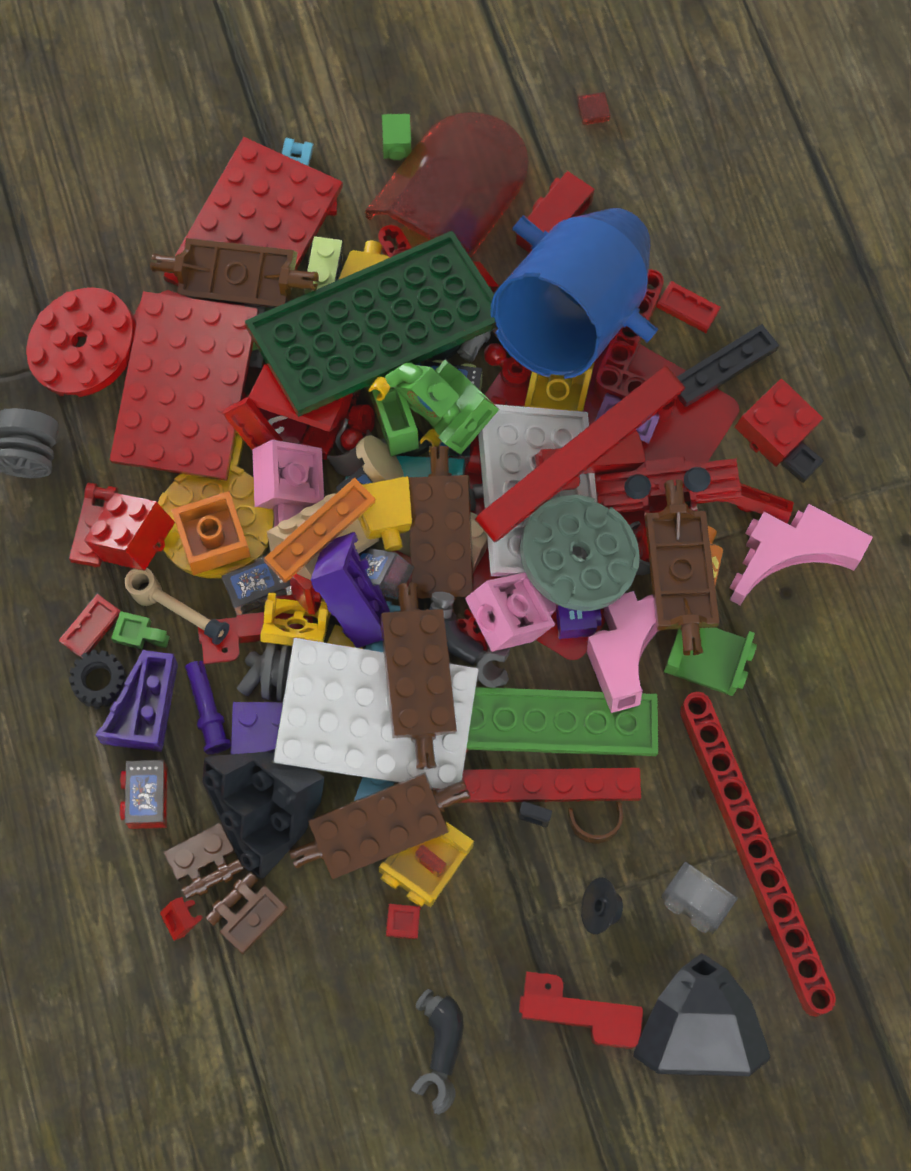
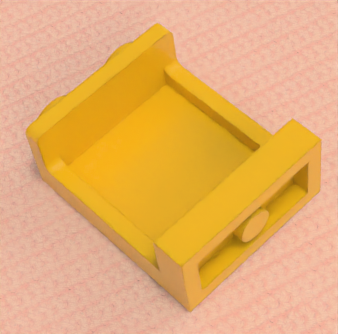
M448 822L446 823L449 833L389 856L379 866V872L383 874L381 879L394 889L398 885L409 892L406 897L420 907L423 904L429 907L433 905L474 844L471 838Z

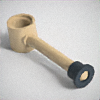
M148 568L145 571L132 569L126 575L125 587L138 604L143 606H149L156 602L162 604L203 629L204 634L212 638V642L216 645L220 644L227 636L230 628L228 623H221L216 619L210 620L163 592L160 583ZM149 583L145 589L138 590L142 584Z

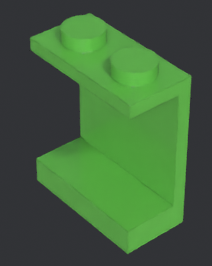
M444 360L435 371L459 394L460 399L456 404L459 407L460 413L438 438L461 455L500 409L460 370ZM408 402L409 408H411L412 410H414L415 412H417L418 414H420V413Z
M699 628L703 652L699 655H693L692 650L690 651L691 655L687 656L683 654L682 633L678 629L664 670L665 673L731 696L734 695L737 688L743 689L748 672L743 669L746 660L752 661L757 644L752 643L755 633L749 631L746 638L718 628Z

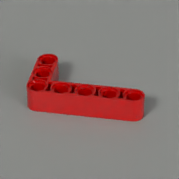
M649 269L647 285H652L655 289H647L645 297L638 307L645 311V313L640 314L649 322L659 301L664 283L662 274L654 269ZM628 326L622 327L611 340L598 369L594 392L602 400H604L606 393L623 399L630 394L629 391L635 390L647 380L644 377L628 372L642 340ZM624 332H631V333H633L635 336H634V337H627V336H625L623 333H624ZM621 356L624 358V361L619 362L612 357ZM610 380L614 385L606 386L601 381ZM677 397L668 404V407H664L657 413L660 414L659 422L666 421L672 416Z

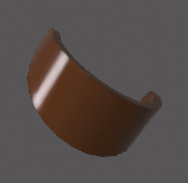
M617 802V826L611 832L604 835H592L580 829L575 822L572 808L568 809L569 822L572 830L580 839L588 843L600 844L607 842L617 834L623 822V809L621 802Z

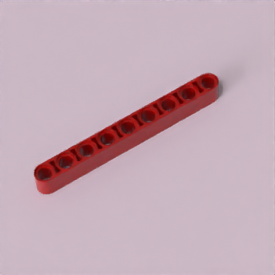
M664 366L485 508L475 518V521L496 543L533 514L541 505L549 501L667 406L686 387L667 366Z

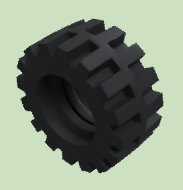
M93 650L89 655L87 653L82 654V659H76L74 662L75 667L70 669L71 677H69L71 689L75 696L88 707L93 706L97 709H100V706L110 707L111 702L117 701L127 680L122 664L113 654L110 655L107 651L102 650L101 653H98L97 650ZM98 668L108 670L111 675L108 686L99 691H93L87 687L86 678L91 671Z

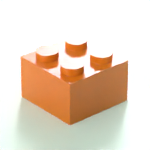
M230 491L171 509L193 575L251 557Z

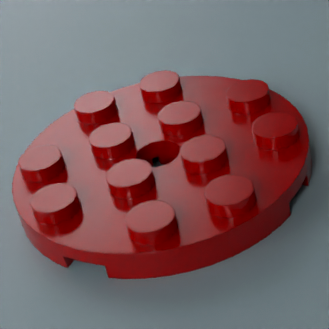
M100 288L77 289L66 292L39 313L28 337L27 361L34 377L49 391L60 396L65 394L83 397L94 394L109 386L123 373L129 364L136 329V321L131 310L118 296ZM79 336L81 338L87 337L86 343L83 346L76 347Z

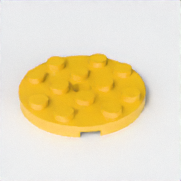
M230 465L227 481L179 474L174 478L175 481L168 487L165 493L161 494L158 504L173 520L174 516L171 509L230 491L251 556L196 574L195 576L222 578V575L257 562L269 546L267 531L274 528L273 509L255 507L254 478L244 472V469ZM175 523L164 540L165 547L163 551L178 568L192 574Z

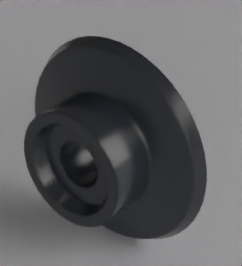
M603 877L596 878L588 885L582 898L581 918L586 930L591 934H600L606 931L611 924L618 922L623 911L621 896L616 893L613 884Z

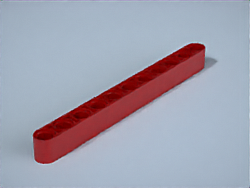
M692 692L686 697L681 706L680 715L801 1006L811 1016L824 1015L835 1006V993L711 700L704 693ZM691 703L700 705L703 713L699 715L693 714L689 710L688 705ZM709 731L713 734L715 741L712 743L703 741L700 732ZM721 759L726 764L727 769L725 771H717L712 765V760ZM724 788H734L738 792V799H728L724 794ZM736 817H747L750 821V828L743 829L739 827ZM749 845H758L763 853L762 858L751 856L748 850ZM761 874H770L774 878L775 886L773 888L764 886L761 882ZM774 903H782L786 907L787 916L785 918L778 917L774 913ZM788 932L795 933L799 937L800 944L798 948L791 947L786 942V934ZM800 962H805L811 966V978H805L799 973L798 967ZM814 992L820 993L824 997L825 1006L823 1009L816 1008L813 1005L811 997Z

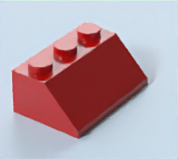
M266 363L256 380L249 398L258 408L330 432L340 425L344 418H347L353 393L298 417Z

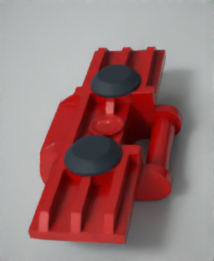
M685 456L644 461V467H640L639 470L595 475L597 501L599 504L608 509L612 507L618 513L643 510L644 519L646 513H659L664 510L650 511L649 507L658 504L657 498L666 496L664 483L668 480H673L674 486L676 485V480L683 481L684 502L689 501L691 506H688V508L693 511H698L697 504L742 498L736 458L692 463V461L686 462Z

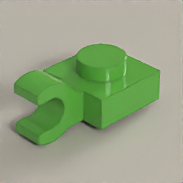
M120 611L111 639L114 643L142 650L145 641L158 647L167 648L170 636L166 635L167 631L151 628V620L149 618Z

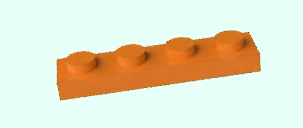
M353 478L265 556L264 562L286 583L375 503L376 499L356 478Z

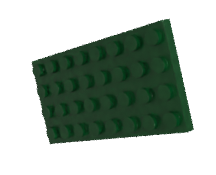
M453 231L245 320L247 331L298 417L371 385L377 377L385 378L387 374L404 363H412L414 365L491 331L497 328L495 318L491 317V303L494 293Z

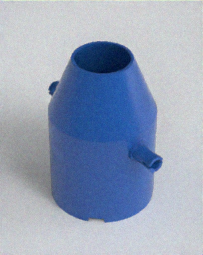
M610 208L565 219L556 224L549 232L546 230L544 232L541 231L523 215L512 228V231H515L532 246V251L495 292L491 303V317L495 318L498 328L495 333L506 351L521 365L545 377H550L553 374L564 376V379L573 378L581 375L591 367L622 327L628 326L645 343L657 332L659 328L639 313L640 309L638 308L647 291L651 240L646 226L636 215L624 209Z

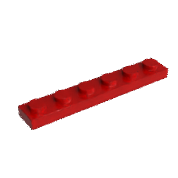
M640 768L463 770L462 780L466 784L465 788L469 791L470 799L458 803L640 801Z

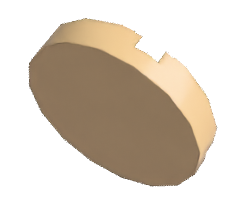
M369 435L357 443L356 456L358 459H363L365 463L362 466L363 470L374 483L404 477L403 470L396 456H390L387 445L379 438Z

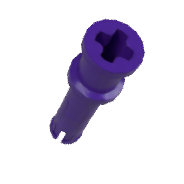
M191 662L185 666L200 717L197 720V726L199 730H202L206 744L204 752L205 754L223 752L231 747V742L226 739L222 725L225 722L224 717L217 711L204 662Z

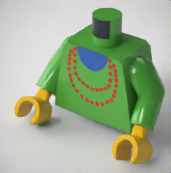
M404 363L387 374L385 378L377 377L368 391L371 392L374 389L380 391L376 400L382 401L390 388H395L432 426H435L434 429H430L421 438L420 444L424 440H428L432 443V447H438L442 443L438 437L460 413L459 407L456 404L460 399L459 394L433 368L428 366Z

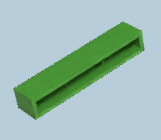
M393 387L390 388L382 401L376 400L380 391L374 389L369 392L390 456L419 449L418 431L407 399Z

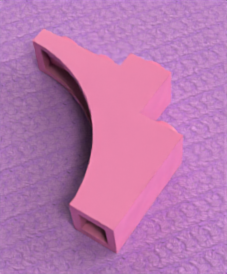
M808 504L804 513L798 510L791 525L763 512L759 521L753 518L745 533L750 536L746 546L751 549L743 562L748 567L743 575L740 573L736 574L729 587L734 591L730 600L741 605L745 597L760 581L770 574L791 565L811 562L829 563L854 571L873 537Z
M634 591L625 593L616 602L604 607L603 615L610 631H598L588 637L587 654L611 713L640 705L642 689L638 675L639 661L650 640L660 631L657 630L653 595L646 596L642 600L637 601Z

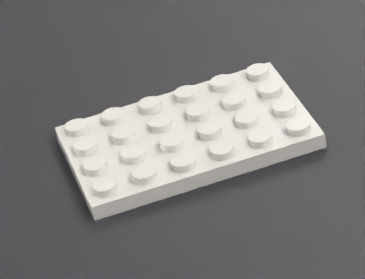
M496 405L500 410L478 434L485 508L537 468L535 455L541 449L562 448L589 426L588 412ZM594 473L581 474L580 485L576 489L560 491L551 499L565 495H583L595 498L594 501L597 502ZM532 514L496 543L487 535L491 576L506 577L525 572L520 557V540L524 527ZM573 547L572 554L583 559L587 557L583 548Z
M294 638L273 763L398 783L426 773L432 788L443 789L460 782L463 774L478 668L449 664L457 732L455 734L436 736V739L433 740L437 767L433 769L424 767V770L416 769L415 743L411 742L410 738L392 737L384 653Z

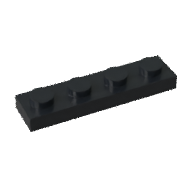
M763 324L759 325L677 376L686 387L677 396L685 408L777 351L779 344Z

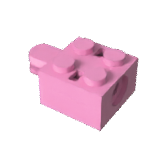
M270 440L252 450L255 507L274 510V527L281 521L288 520L297 515L304 508L311 507L324 499L322 448Z
M525 572L488 580L465 598L492 652L533 642L555 626L551 615L556 610V604L544 597L533 586Z

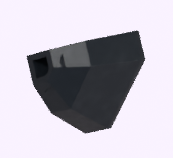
M271 752L209 756L204 759L203 785L239 862L245 869L262 879L267 876L306 832L309 826L308 821L313 818L322 800L324 777L314 769L273 763L275 754Z
M701 953L679 970L657 999L639 1042L635 1047L633 1057L657 1074L751 1076L770 1060V1052L750 998L726 968Z

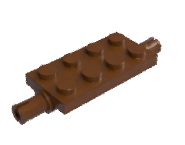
M186 238L185 249L181 254L168 256L154 253L151 259L156 260L157 263L150 262L152 272L174 273L179 282L178 294L194 299L275 308L289 302L292 288L315 291L318 284H313V281H319L317 272L295 270L297 252L289 249Z
M434 446L429 447L431 474H428V477H408L412 516L410 527L412 583L417 584V598H432V593L447 592L454 596V600H457L456 597L468 596L474 591L469 475H452V473H449V447L439 446L438 448ZM453 602L452 604H450V605L453 606L452 612H454V602Z
M668 480L664 483L667 506L659 513H646L645 516L657 630L680 629L683 641V654L690 656V651L693 650V655H699L703 652L699 628H716L719 625L706 511H693L685 504L682 480H676L675 486L673 480Z
M407 583L397 585L400 611L381 613L380 615L392 737L410 738L411 742L415 743L416 769L424 770V767L433 769L437 767L433 740L436 739V736L455 734L457 732L443 609H419L417 584L409 583V587H407Z
M422 773L309 819L308 822L314 834V841L295 849H290L291 859L296 858L293 862L296 869L322 858L326 863L331 878L335 879L449 833L443 812L448 806L470 799L469 791L465 788L464 780H460V782L437 790V788L433 789L426 773Z

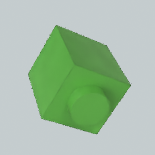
M410 114L382 115L383 157L393 160L411 158Z

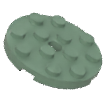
M583 495L560 496L541 505L532 514L524 527L520 540V557L528 579L544 597L568 609L592 611L613 604L626 593L632 585L639 568L640 556L636 537L622 515L612 507L608 509L595 502V498ZM573 547L583 548L587 557L583 559L572 554Z

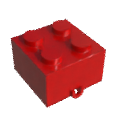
M781 378L742 415L734 428L750 442L749 446L754 452H760L777 467L824 418Z
M114 493L97 521L91 527L84 542L104 562L145 571L156 552L164 549V540L175 524V521L156 501Z

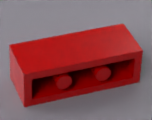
M567 171L561 179L557 177L552 182L549 193L544 198L540 197L535 202L532 208L533 212L527 219L544 232L546 230L549 232L559 222L581 216L592 204L595 189ZM517 234L516 244L530 253L532 246Z

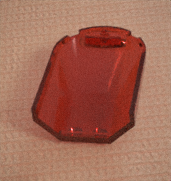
M476 112L448 116L437 122L427 131L365 210L366 218L372 220L375 215H388L428 240L453 231L471 258L518 194L526 180L528 171L526 146L520 135L509 124L497 117Z

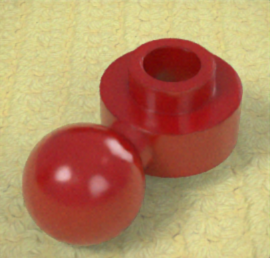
M492 343L488 345L484 350V359L489 365L502 368L501 377L504 383L514 388L525 385L530 377L531 370L521 365L513 357H506V350L501 344ZM519 367L522 372L514 373L511 368Z
M367 404L354 405L348 414L347 419L350 428L344 430L340 437L342 447L348 451L355 448L357 443L363 439V434H366V430L372 431L374 428V412Z

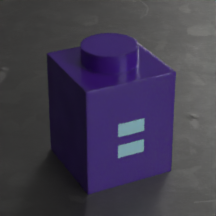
M560 605L556 606L559 639L589 637L596 633L597 626H601L600 609L578 611Z

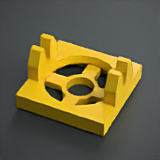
M268 593L265 602L264 624L261 630L260 642L293 646L294 638L324 643L331 616L326 602L322 599L321 606L316 614L309 615L298 601L277 599L276 593ZM281 613L294 614V617L286 620L275 618ZM304 615L316 617L318 624L308 623L304 619ZM301 624L304 627L301 629H292L289 627V625Z

